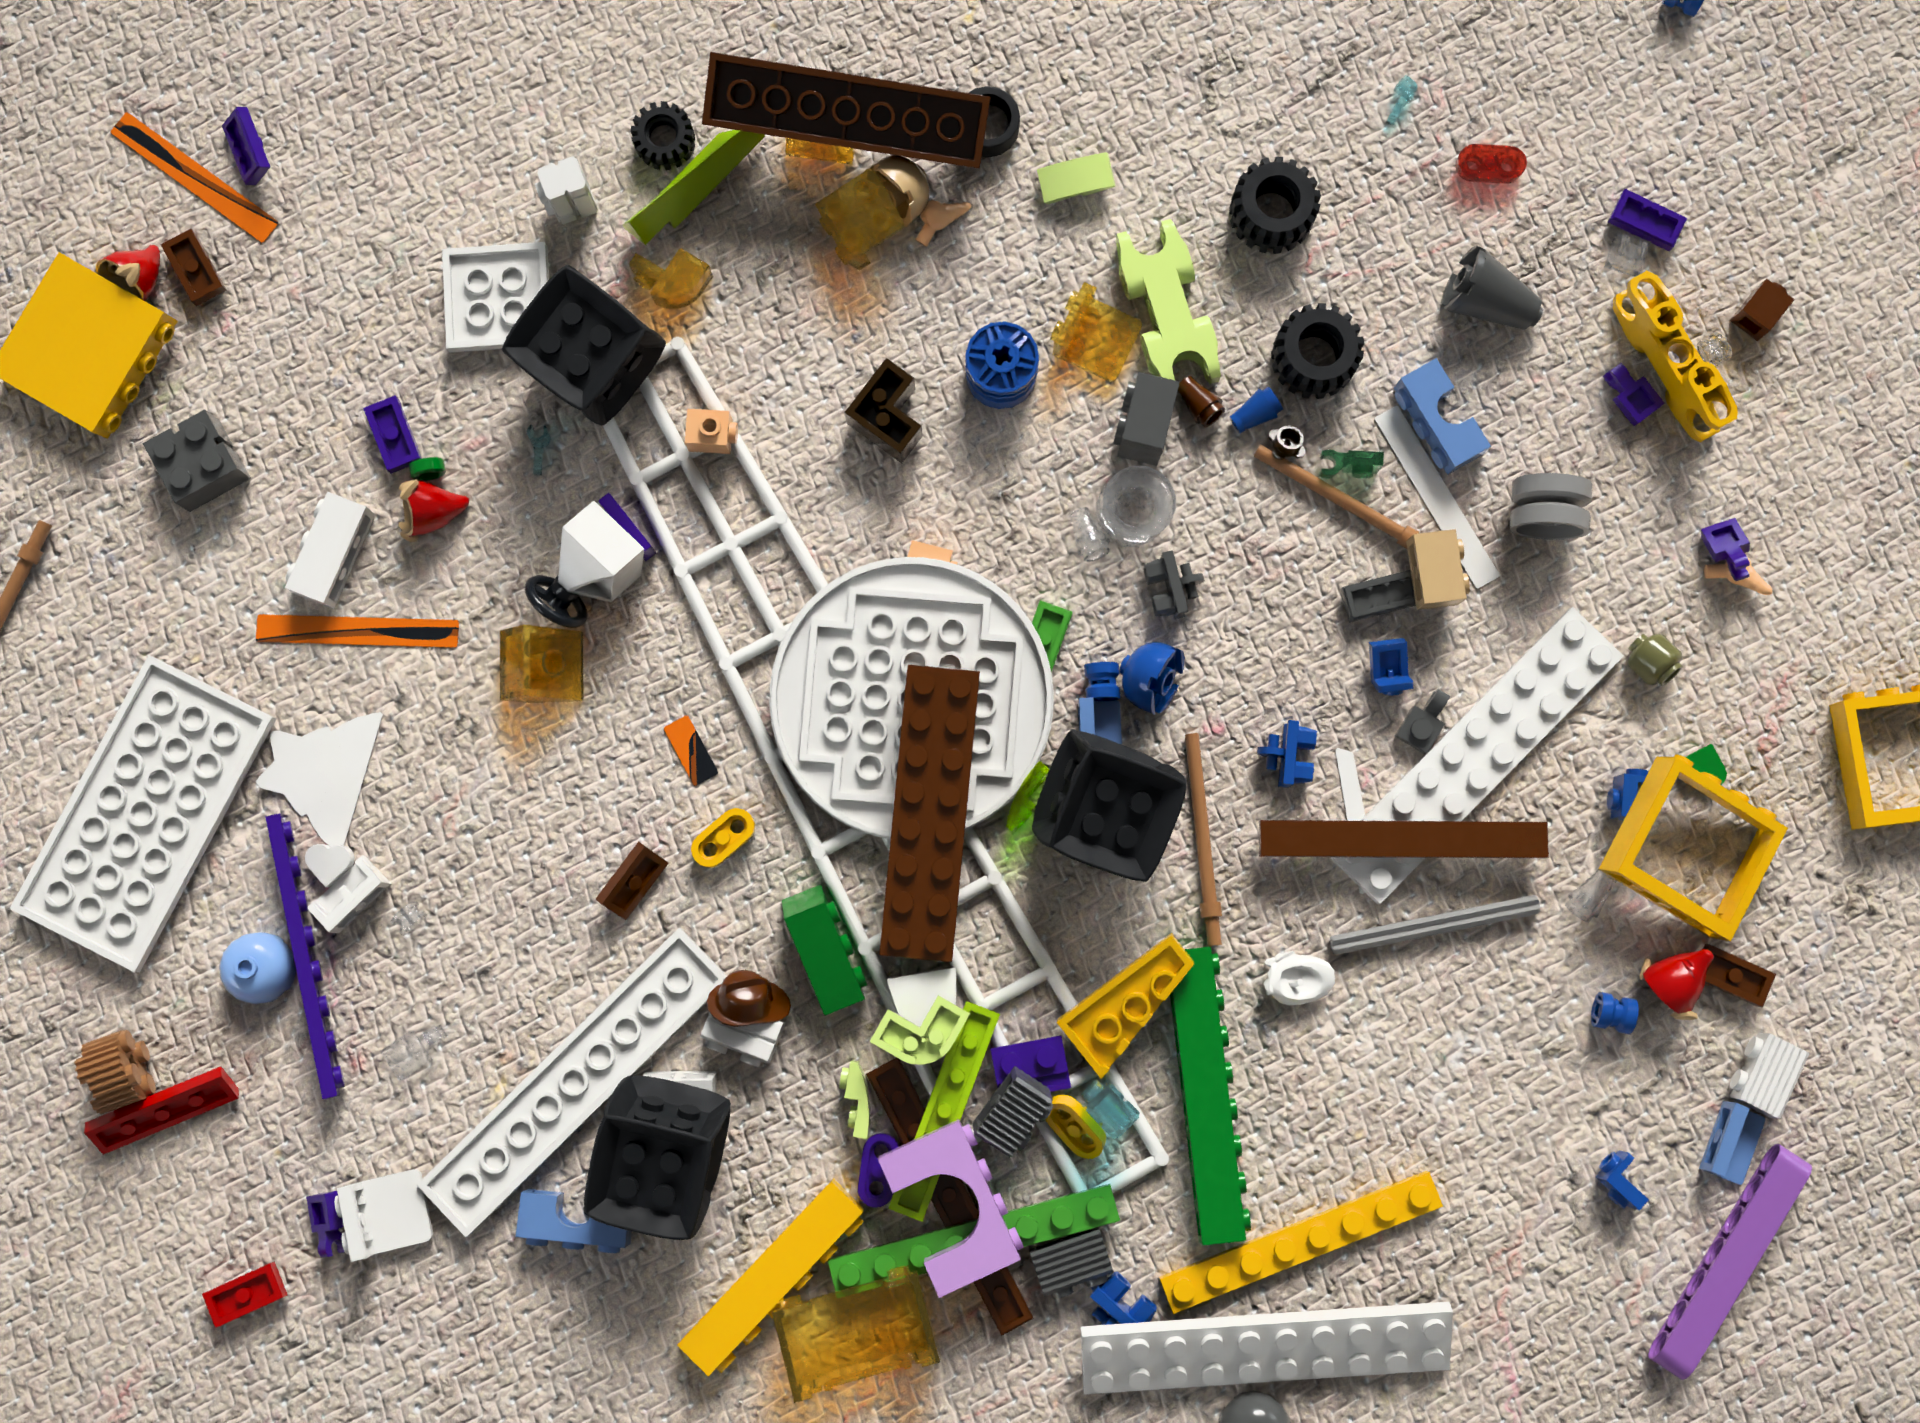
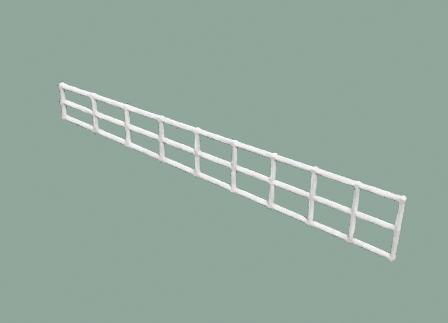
M674 337L666 344L656 365L676 355L708 410L725 411L681 337ZM647 376L639 389L674 453L640 471L615 418L613 417L603 425V428L887 1010L889 1009L898 1014L888 986V977L875 951L880 949L881 932L868 939L828 855L864 837L867 833L851 827L825 842H821L784 767L778 747L775 748L736 668L777 645L779 647L786 631L791 623L785 626L782 625L744 555L742 547L779 528L816 592L818 593L828 583L739 433L737 444L731 443V448L770 512L771 517L734 536L693 460L704 452L688 451L652 382ZM680 465L722 541L717 546L684 562L646 484ZM727 555L730 556L771 632L731 655L691 574ZM974 828L965 830L964 841L985 876L959 889L958 906L993 888L1040 967L984 998L954 943L953 959L949 964L951 968H956V977L971 1003L992 1011L1047 980L1064 1010L1068 1012L1078 1003ZM882 838L888 851H890L891 839ZM997 1023L991 1037L993 1046L1009 1045ZM930 1063L923 1065L915 1064L914 1066L929 1096H931L937 1080ZM1112 1064L1104 1077L1151 1154L1146 1159L1095 1186L1110 1184L1112 1192L1115 1193L1154 1170L1165 1166L1169 1162V1156L1116 1067ZM1087 1065L1069 1075L1071 1088L1052 1091L1051 1096L1053 1098L1056 1095H1065L1098 1075L1090 1065ZM1046 1120L1043 1122L1038 1121L1036 1125L1072 1192L1076 1193L1087 1190L1059 1136L1047 1124ZM974 1135L977 1143L982 1141V1139Z

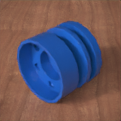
M1005 321L995 322L979 329L970 339L965 354L967 386L974 398L985 406L996 409L1013 408L1024 402L1034 390L1039 365L1037 344L1031 334L1017 324ZM1003 356L1008 358V362L1004 361L1002 365L996 364V359L1000 360Z

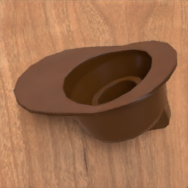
M737 970L730 973L723 980L722 984L717 985L709 993L707 999L708 1011L713 1018L722 1024L733 1027L782 1021L788 1016L791 1008L790 999L783 989L756 972L749 970Z

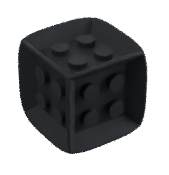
M565 265L546 282L518 318L506 337L502 351L550 392L567 404L580 410L590 421L602 426L617 415L644 382L661 357L666 341L598 285L582 275L574 267Z
M1071 729L1062 741L1042 787L1034 812L1032 831L1043 845L1053 848L1066 857L1126 879L1147 882L1164 854L1185 798L1187 780L1174 767L1162 764L1142 752L1094 734Z
M627 1076L623 1078L606 1104L604 1117L595 1138L584 1195L585 1214L606 1225L649 1236L672 1240H688L693 1238L705 1218L710 1204L711 1192L719 1173L730 1121V1100L706 1089L649 1076Z

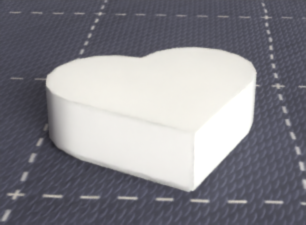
M317 844L311 846L305 854V863L325 887H331L353 866L355 860L352 850L343 845L330 847L325 844Z

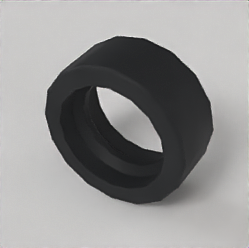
M990 86L975 88L969 93L989 96V105L1000 108L1007 116L1008 124L1005 132L997 138L984 139L982 157L989 158L1001 155L1009 150L1018 138L1020 127L1018 105L1010 94L1000 88Z

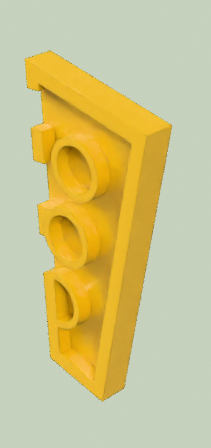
M1171 933L1058 1018L1056 1023L1100 1079H1102L1116 1059L1130 1045V1042L1140 1029L1151 1019L1161 1003L1167 999L1192 968L1194 961Z

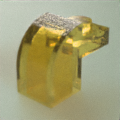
M679 248L666 270L635 253L629 263L634 275V281L647 290L652 289L650 294L654 303L667 309H679L695 302L713 278L710 266L682 248Z

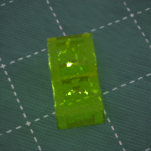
M1041 761L1027 775L1011 805L1006 827L1012 835L1035 812L1036 805L1029 797L1043 784L1050 771Z

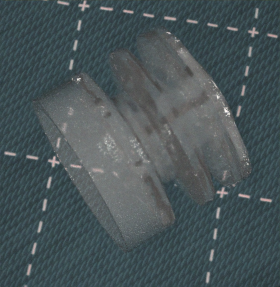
M1132 465L1119 470L1102 489L1096 502L1095 518L1100 531L1111 542L1122 547H1140L1152 542L1170 524L1176 511V495L1171 482L1160 471L1148 466ZM1130 503H1135V509L1141 511L1135 517H1131L1130 510L1126 509Z

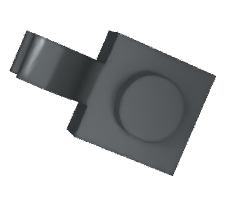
M1437 689V691L1432 693L1423 710L1416 705L1412 706L1395 737L1421 753L1427 754L1445 725L1444 722L1437 719V716L1447 704L1450 696Z

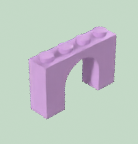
M959 1119L878 1157L892 1193L927 1177L946 1174L964 1181L976 1195L979 1204V1217L973 1231L962 1241L924 1258V1265L939 1298L1020 1261L1021 1257L1018 1250L1024 1248L1016 1228L1008 1229L1003 1215L1009 1212L1000 1192L993 1195L987 1181L993 1179V1176L985 1159L983 1158L978 1161L972 1147L978 1143L970 1125L967 1124L962 1127Z

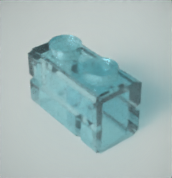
M1097 1079L1094 1080L1081 1094L1085 1098L1082 1104L1083 1108L1113 1139L1119 1138L1139 1118L1140 1112L1108 1080L1101 1083Z

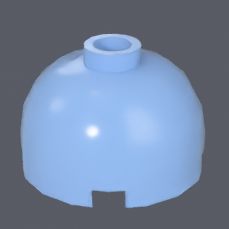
M266 932L245 934L232 941L223 952L219 964L220 979L226 991L240 1001L251 1004L273 1002L285 990H288L294 982L297 971L293 951L277 935Z

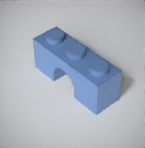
M1437 358L1400 378L1394 389L1396 392L1394 394L1397 403L1403 410H1408L1414 420L1413 428L1416 434L1421 439H1426L1432 449L1431 457L1434 463L1440 469L1443 468L1447 475L1479 458L1491 447L1474 417L1460 424H1451L1443 420L1439 415L1438 402L1450 394L1454 389V385Z
M527 1189L521 1192L515 1237L526 1238L525 1244L547 1246L548 1240L562 1242V1248L575 1250L584 1249V1244L598 1245V1251L604 1253H620V1248H626L631 1244L632 1231L606 1225L592 1218L582 1224L570 1221L563 1211L564 1192Z

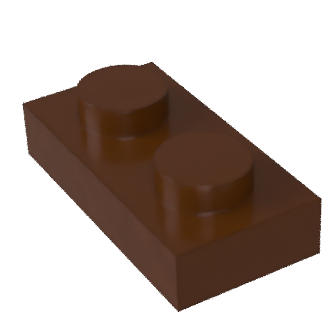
M192 229L161 244L187 295L196 307L227 291L201 241Z
M638 841L596 897V900L624 920H627L669 863Z
M1704 944L1703 949L1711 951L1714 955V959L1706 973L1705 984L1756 1007H1763L1776 974L1715 946Z

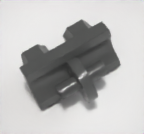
M1173 550L1163 552L1160 559L1145 564L1143 571L1148 585L1163 581L1166 583L1168 593L1155 595L1151 598L1155 616L1174 614V618L1179 619L1185 617V613L1188 612L1183 589L1186 588L1188 599L1197 598L1196 585L1203 583L1205 580L1202 573L1192 574L1190 563L1180 565L1182 573L1180 578Z

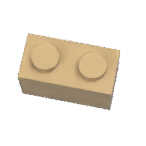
M1456 529L1413 534L1406 541L1416 609L1455 606L1466 600V594L1470 592V582L1468 575L1462 571L1461 560L1464 559V545L1461 539H1457Z

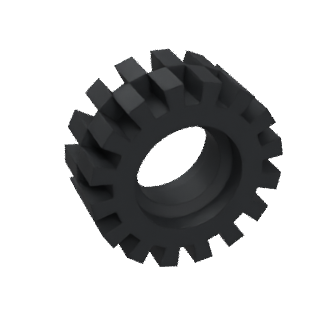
M661 101V107H657L655 102L650 103L651 110L647 111L645 107L640 109L641 117L635 115L633 119L635 126H631V134L633 136L631 138L637 154L640 158L642 157L644 163L648 166L652 163L654 169L660 170V165H664L665 170H671L670 164L673 163L678 168L682 165L681 159L684 158L688 161L691 157L689 150L694 151L695 148L693 141L695 140V134L690 118L688 119L687 113L683 109L680 111L678 105L674 103L671 108L668 106L667 101ZM662 125L671 126L676 131V138L673 143L668 146L659 147L651 142V133L655 128Z

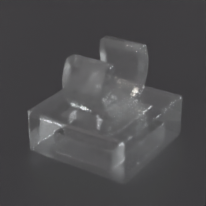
M1618 231L1613 237L1604 267L1634 277L1640 275L1651 242Z

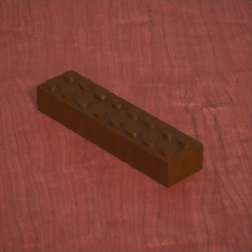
M710 52L702 125L980 169L990 97Z
M918 665L907 666L879 955L952 962L980 671Z

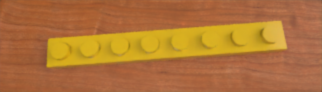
M1424 1171L1160 1276L1159 1280L1171 1311L1175 1314L1441 1208L1443 1204L1430 1172Z

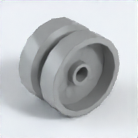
M1537 473L1517 477L1512 481V500L1519 507L1511 511L1510 531L1519 536L1545 540L1575 539L1588 535L1590 533L1591 515L1583 507L1592 502V482L1584 477L1560 473Z

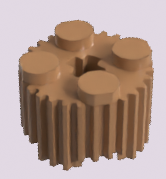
M121 1030L81 1045L82 1057L74 1061L76 1065L75 1071L78 1074L77 1079H79L80 1084L87 1083L89 1090L93 1093V1098H96L90 1101L93 1110H96L97 1113L104 1114L144 1100L146 1097L155 1094L156 1085L154 1079L147 1072L144 1063L150 1060L149 1050L144 1041L135 1043V1039H133L128 1030Z

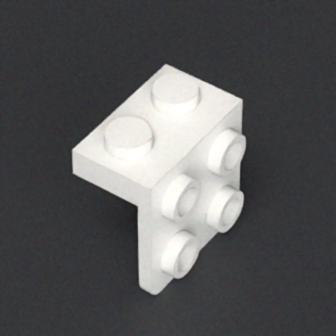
M407 1170L337 1188L338 1195L335 1196L334 1201L335 1210L338 1217L343 1219L345 1232L342 1233V1246L344 1252L350 1255L351 1262L366 1259L374 1254L427 1242L432 1239L433 1229L426 1195L417 1186L422 1180V1174L419 1170Z

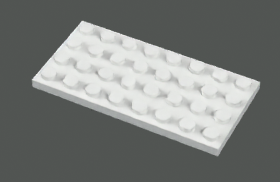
M148 655L9 909L133 972L140 973L274 725L276 718Z

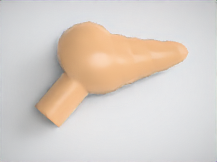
M928 201L927 206L920 214V218L925 224L915 240L927 247L937 230H942L971 209V204L968 202L941 204L939 201Z
M1749 558L1750 566H1747L1746 569L1750 577L1735 581L1731 576L1726 560L1724 564H1710L1704 567L1706 579L1727 578L1735 585L1749 588L1763 595H1771L1773 592L1771 586L1751 566Z

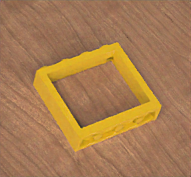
M1920 685L1911 686L1912 692L1900 693L1899 687L1881 689L1876 691L1877 696L1866 698L1864 692L1843 694V701L1829 705L1851 830L1920 822V806L1874 812L1856 713L1859 710L1920 703Z
M1675 754L1674 757L1657 756L1599 870L1706 936L1731 942L1788 828L1776 821L1777 815L1762 807L1756 808L1749 804L1750 799L1745 794L1732 789L1727 790L1721 786L1722 781L1718 777L1694 769V763L1688 758ZM1677 778L1758 828L1715 915L1633 865Z

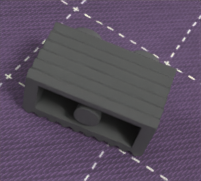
M1014 1066L973 1121L974 1135L1009 1158L1012 1157L1015 1151H1021L1026 1147L1032 1135L1030 1131L1034 1128L1035 1123L1038 1121L1043 1122L1049 1116L1053 1108L1050 1089Z
M1098 1227L1081 1231L1029 1250L1044 1296L1051 1294L1053 1299H1059L1074 1292L1072 1287L1086 1282L1087 1287H1094L1105 1283L1108 1280L1107 1274L1114 1272Z

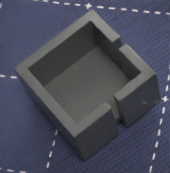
M1138 372L1136 383L1128 382L1121 412L1128 414L1127 416L1120 415L1113 442L1114 445L1119 446L1117 457L1154 466L1158 465L1164 449L1179 388V381Z
M205 409L177 424L180 431L176 432L170 428L143 443L174 503L189 512L251 479L238 453L232 449L234 446L220 420Z

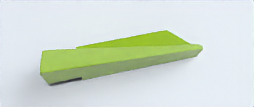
M740 130L719 133L655 199L629 218L622 226L645 245L667 223L676 228L751 152L765 135Z

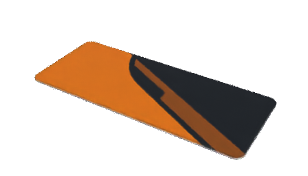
M686 715L664 727L668 739L694 786L718 774V770L689 716Z

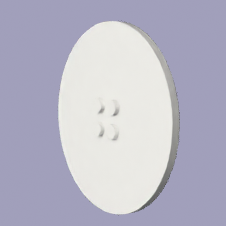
M924 557L885 559L853 569L836 578L814 595L794 618L779 646L772 669L769 697L771 724L776 744L790 774L808 797L830 816L849 827L881 838L891 839L908 665L980 671L965 830L990 818L1018 794L1038 765L1051 729L1054 705L1052 673L1046 651L1033 624L1020 606L992 581L972 570L943 560Z

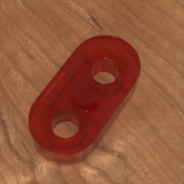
M1471 144L1462 149L1456 159L1455 167L1458 175L1469 182L1509 184L1521 177L1526 169L1527 159L1525 154L1514 146ZM1467 162H1474L1477 165V169H1470ZM1501 164H1508L1511 167V171H1505Z

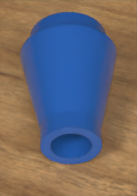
M1267 387L1264 390L1258 389L1229 418L1241 434L1250 428L1278 418L1277 414L1283 410V407L1271 388Z

